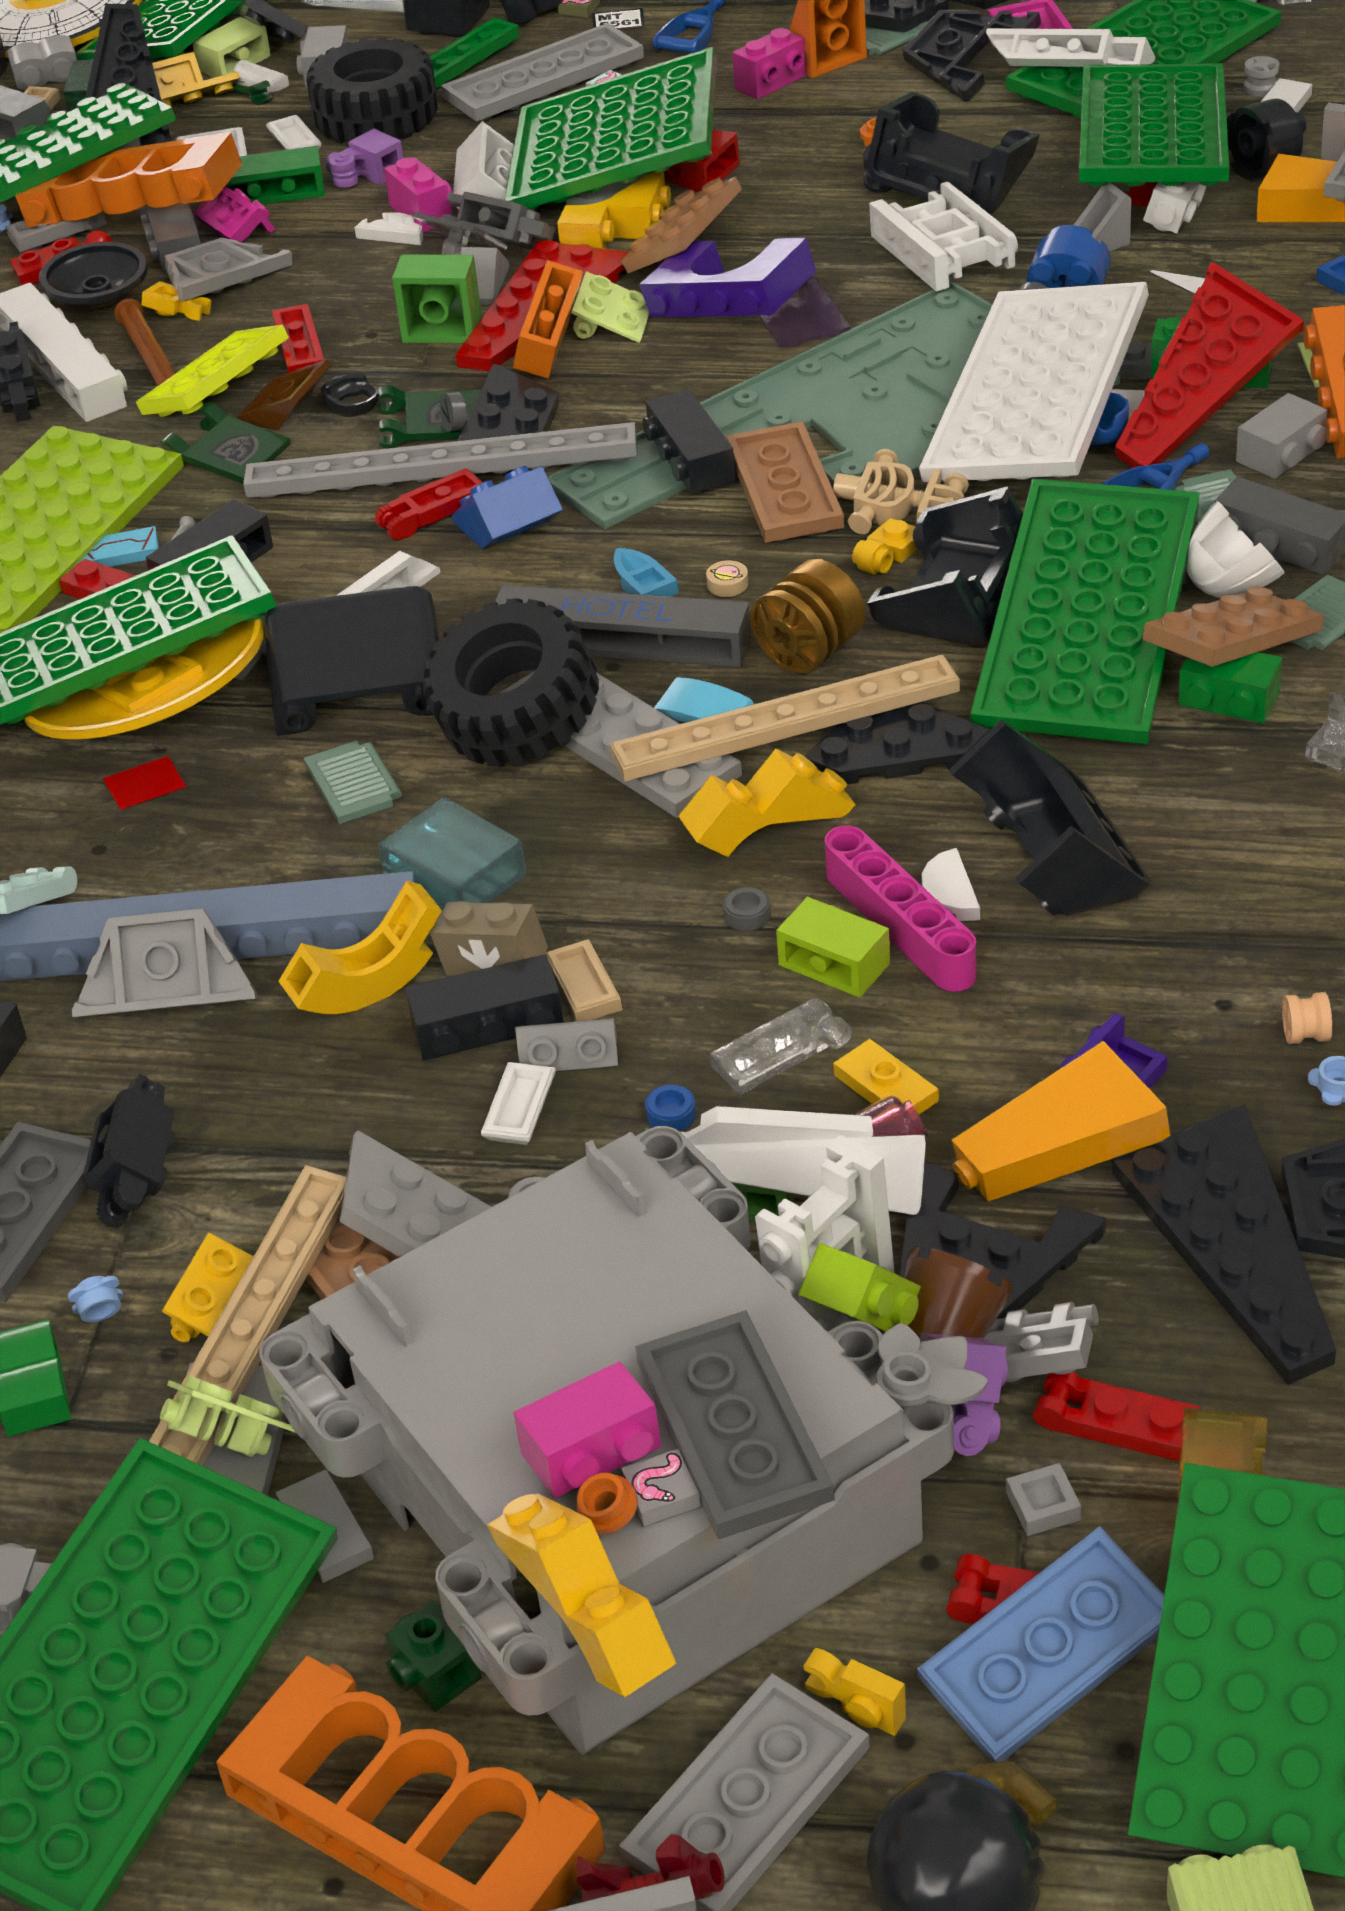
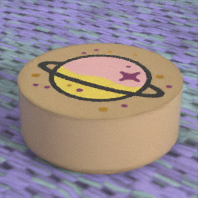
M731 560L720 561L711 565L706 571L707 588L716 596H737L748 587V571L746 566L740 562Z

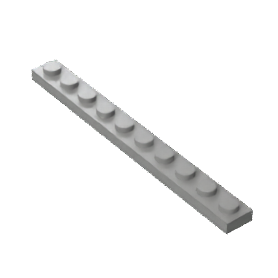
M635 422L250 463L246 464L243 485L246 498L260 497L268 499L280 494L289 493L311 494L317 490H349L355 486L373 484L387 486L394 482L411 480L426 482L433 478L446 477L465 468L473 474L486 472L502 474L523 466L532 469L543 466L544 469L551 465H583L589 461L607 459L621 461L628 457L637 456Z

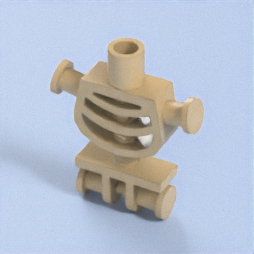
M881 449L875 453L874 462H867L862 477L837 473L833 491L837 498L853 500L854 513L848 518V524L854 532L867 534L872 528V523L882 525L889 518L902 520L909 514L913 506L919 507L917 510L918 520L925 508L963 499L964 493L969 487V482L963 475L952 473L946 477L944 485H941V470L933 469L926 490L924 492L915 491L911 468L905 464L897 463L898 456L894 451Z

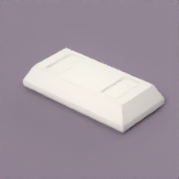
M297 115L266 124L268 130L285 150L318 146L319 150L321 147L320 140Z
M508 1062L481 1130V1136L490 1141L527 1145L530 1142L555 1075V1067Z

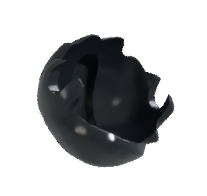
M941 1771L922 1776L898 1791L889 1800L880 1814L870 1837L867 1854V1867L870 1873L871 1885L881 1911H1034L1040 1896L1038 1883L1042 1879L1045 1870L1044 1863L1039 1857L1041 1841L1035 1831L1029 1827V1814L1022 1805L1008 1793L997 1789L987 1779L973 1777L964 1772Z

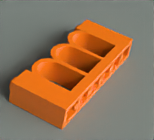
M226 132L113 150L19 193L15 197L27 228L37 227V224H57L61 219L77 221L97 215L102 211L107 214H122L139 209L145 205L161 208L181 202L182 204L209 201L214 200L241 167L242 162L232 133Z
M308 1655L216 1761L227 1796L421 1911H549L565 1907L580 1887L576 1882L577 1857L581 1856L591 1862L598 1863L606 1852L600 1818L587 1803L577 1798L567 1800L551 1790H548L539 1802L533 1785L518 1772L503 1767L481 1768L471 1772L469 1759L463 1745L450 1734L435 1729H415L403 1734L396 1709L382 1696L366 1691L357 1692L355 1680L345 1669L336 1664L326 1666ZM356 1736H374L385 1741L382 1749L337 1804L304 1786L332 1751L344 1741ZM439 1773L454 1780L444 1796L405 1844L371 1825L398 1789L409 1779L421 1774ZM490 1812H508L523 1819L520 1828L476 1885L439 1864L464 1830L478 1817Z

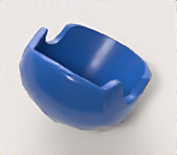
M1110 393L1090 447H1105L1119 440L1128 423L1129 415L1128 400L1122 395Z

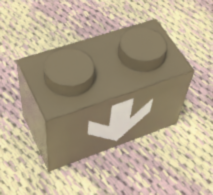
M447 902L430 932L446 976H456L543 955L548 949L533 904Z

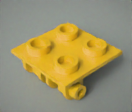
M208 1232L162 1310L163 1313L172 1317L170 1321L172 1326L171 1334L175 1339L181 1342H188L200 1333L206 1336L210 1335L254 1256Z

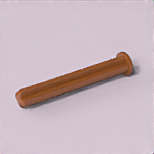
M135 299L120 301L114 310L115 319L126 328L157 386H159L176 373L144 319L141 304Z

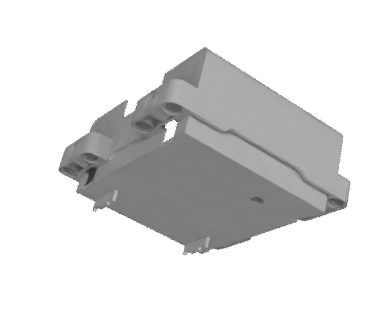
M656 1126L637 1136L629 1132L600 1149H597L594 1141L590 1140L585 1143V1157L374 1272L366 1275L360 1265L353 1269L355 1282L309 1306L310 1314L271 1334L260 1346L259 1353L271 1398L287 1417L295 1432L300 1438L305 1440L326 1469L339 1477H354L360 1474L404 1531L409 1529L405 1511L406 1507L445 1555L446 1558L440 1562L435 1576L442 1613L447 1625L464 1645L478 1668L486 1673L506 1701L517 1712L528 1716L547 1712L578 1753L582 1755L920 1544L923 1539L921 1480L944 1467L951 1461L954 1454L952 1406L929 1400L916 1406H899L876 1383L877 1371L882 1365L878 1353V1345L883 1334L871 1324L862 1321H849L827 1332L748 1252L751 1241L748 1206L744 1195L680 1131L668 1126ZM747 1310L834 1485L835 1501L719 1540L702 1502L699 1508L644 1527L636 1511L630 1522L620 1530L610 1534H598L619 1584L648 1598L677 1663L624 1698L596 1681L588 1661L571 1631L538 1591L540 1615L530 1620L517 1604L512 1580L517 1578L515 1565L498 1547L487 1524L503 1515V1509L511 1501L529 1494L535 1495L539 1493L577 1512V1494L580 1487L556 1499L553 1498L521 1455L513 1412L620 1361L654 1402L661 1440L660 1448L609 1472L623 1477L621 1468L677 1449L639 1367L635 1346ZM613 1502L606 1505L604 1509L608 1508Z

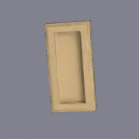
M589 939L545 953L558 989L575 1022L594 1020L622 1011L621 998Z

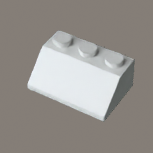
M483 121L457 149L453 194L463 195L464 192H470L505 200L514 144Z

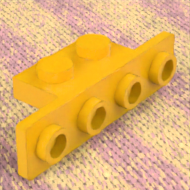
M194 52L152 63L161 100L170 107H172L171 102L183 99L184 103L200 100L203 98L202 93L214 90L215 95L232 91L234 89L233 85L240 79L238 72H233L203 81Z

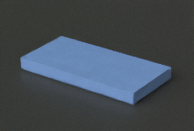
M1099 1526L918 1667L917 1676L991 1763L997 1767L1158 1638L1164 1594Z

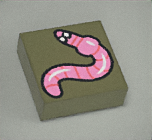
M564 0V2L559 4L558 12L560 15L588 18L600 4V0Z

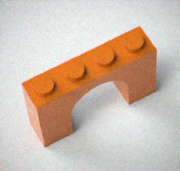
M1345 305L1313 308L1310 325H1305L1303 330L1304 346L1306 349L1312 350L1313 356L1310 361L1311 376L1313 380H1318L1320 385L1317 394L1318 406L1327 409V418L1325 420V427L1327 428L1326 441L1327 443L1333 442L1336 458H1345Z

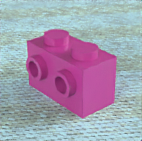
M785 28L774 29L770 34L758 40L746 43V46L732 52L735 89L755 99H759L806 76L804 38Z
M415 157L403 158L398 160L396 164L384 168L389 205L398 213L414 217L415 223L422 226L423 233L442 226L423 214L442 218V214L452 215L451 204L446 201L448 193H452L449 183L441 179L431 168L426 167Z
M620 1361L513 1412L521 1455L554 1499L581 1487L588 1478L595 1474L609 1473L661 1447L656 1406Z

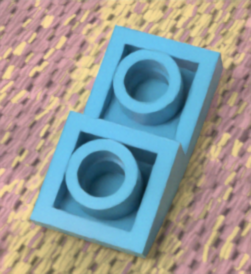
M676 677L654 708L674 721L690 722L754 705L750 698L728 688L701 680Z

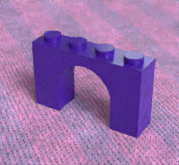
M807 238L774 239L752 261L725 273L715 241L692 242L685 251L668 257L639 285L650 318L773 315L816 272Z

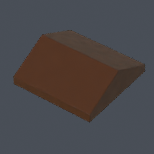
M325 359L273 377L237 418L258 427L279 430L314 391L331 366L330 363Z

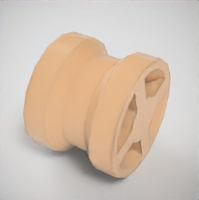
M1326 992L1313 993L1307 999H1300L1297 995H1285L1283 997L1282 1018L1288 1045L1300 1044L1304 1038H1314L1318 1042L1331 1040L1332 1014Z

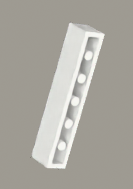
M31 283L0 293V331H9V323L18 322L19 329L23 331L30 363L85 422L127 407L124 391H127V383L122 372L119 369L115 370L110 365L105 354H99L95 350L92 341L89 338L85 339L80 334L75 323H69L65 319L62 310L55 308L45 293L41 294Z

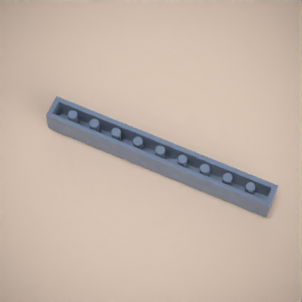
M413 871L30 906L9 914H0V981L86 974L92 957L96 955L100 946L99 939L107 918L201 908L207 911L237 960L293 955L301 943L325 949L346 948L364 940L380 925L405 882L415 883Z

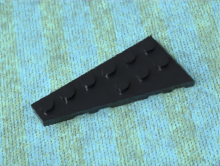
M105 3L85 99L90 97L98 99L108 94L107 89L125 83L162 102L138 5ZM168 124L139 137L141 146L172 141Z
M1245 1104L1171 1134L1161 1142L1112 1159V1174L1288 1385L1335 1364L1336 1348Z

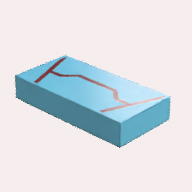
M152 526L105 535L83 559L109 567L144 561L147 555L159 548L156 528Z

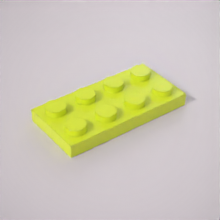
M283 324L235 331L137 400L136 404L141 414L158 413L160 417H164L176 411L189 414L198 410L203 405L202 400L204 398L223 392L229 387L227 382L232 378L248 374L254 369L252 364L257 360L267 359L278 352L277 346L289 338Z

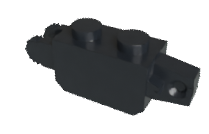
M15 321L9 323V331L0 332V402L3 413L14 411L16 421L19 422L32 419L29 407L40 406V401L23 331L19 329L18 322Z
M141 1074L130 1083L128 1089L121 1090L112 1104L96 1118L83 1172V1178L89 1188L100 1193L97 1203L99 1207L96 1209L98 1211L96 1215L99 1216L98 1220H101L106 1227L118 1228L126 1221L130 1210L132 1212L135 1209L137 1210L149 1194L154 1196L159 1192L167 1176V1169L163 1165L165 1156L171 1149L175 1139V1132L171 1131L175 1109L164 1104L165 1087L158 1082L150 1081Z

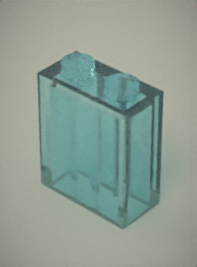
M446 797L441 798L378 843L384 874L413 871L415 883L423 886L442 911L447 902L489 903L526 875L520 839Z

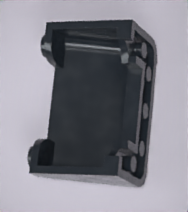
M912 91L878 110L867 159V169L873 180L927 200L929 192L935 191L940 195L941 183L949 182L988 214H992L1000 207L1035 154L1040 134L1016 128L1003 136L1000 145L991 148L938 130L940 117L938 105L931 98Z
M1009 486L923 510L913 530V541L917 549L922 552L925 560L909 587L898 592L890 586L879 587L867 602L872 618L881 627L888 630L973 646L989 644L1023 517V512Z
M406 586L277 604V607L268 610L265 614V642L273 717L277 736L301 733L310 729L317 719L316 703L401 692L405 708L418 716L433 715L423 692V682L425 679L423 674L427 660H432L430 656L431 650L437 641L440 642L434 600L426 589L419 586Z

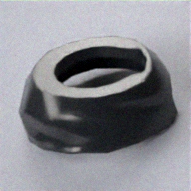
M345 374L334 377L326 382L321 388L324 404L334 413L344 417H354L365 414L374 408L379 400L378 390L380 386L376 387V389L368 383L365 374ZM361 394L369 397L365 402L357 404L342 401L347 397Z

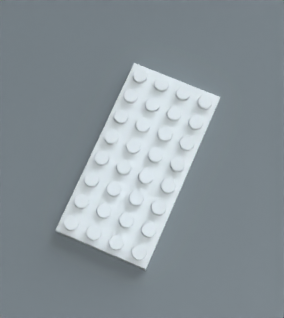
M1134 282L998 292L919 467L922 482H929L933 469L941 470V483H944L946 477L952 473L961 474L967 480L978 481L1004 478L1025 480L1031 477L1052 476L1066 478L1078 475L1149 296L1147 283Z

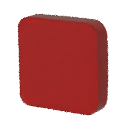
M1146 182L1141 186H1131L1127 193L1131 197V204L1148 207L1153 190L1158 182Z

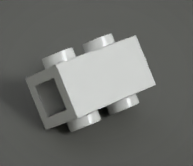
M1158 182L1153 190L1143 221L1152 224L1158 230L1178 233L1184 221L1191 222L1196 207H1199L1207 186L1201 185L1198 182H1183L1178 186H1165Z

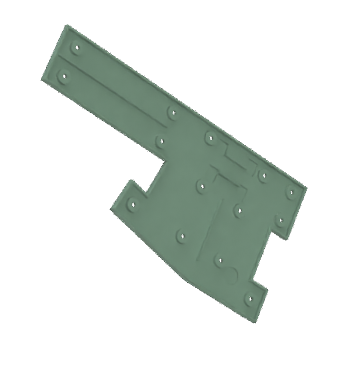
M949 281V288L939 291L933 289L714 395L700 402V404L725 438L726 435L803 421L806 429L813 427L840 451L820 459L832 488L837 473L862 477L867 462H874L875 453L881 449L894 451L898 456L897 463L905 464L911 468L914 476L920 473L919 467L993 304L958 284ZM1118 375L1113 387L1120 384V377ZM644 430L636 433L637 456L628 457L621 461L607 459L589 461L583 465H570L548 476L555 494L605 530L687 489L682 481L675 479L671 465L667 460L662 461L654 441L647 440Z

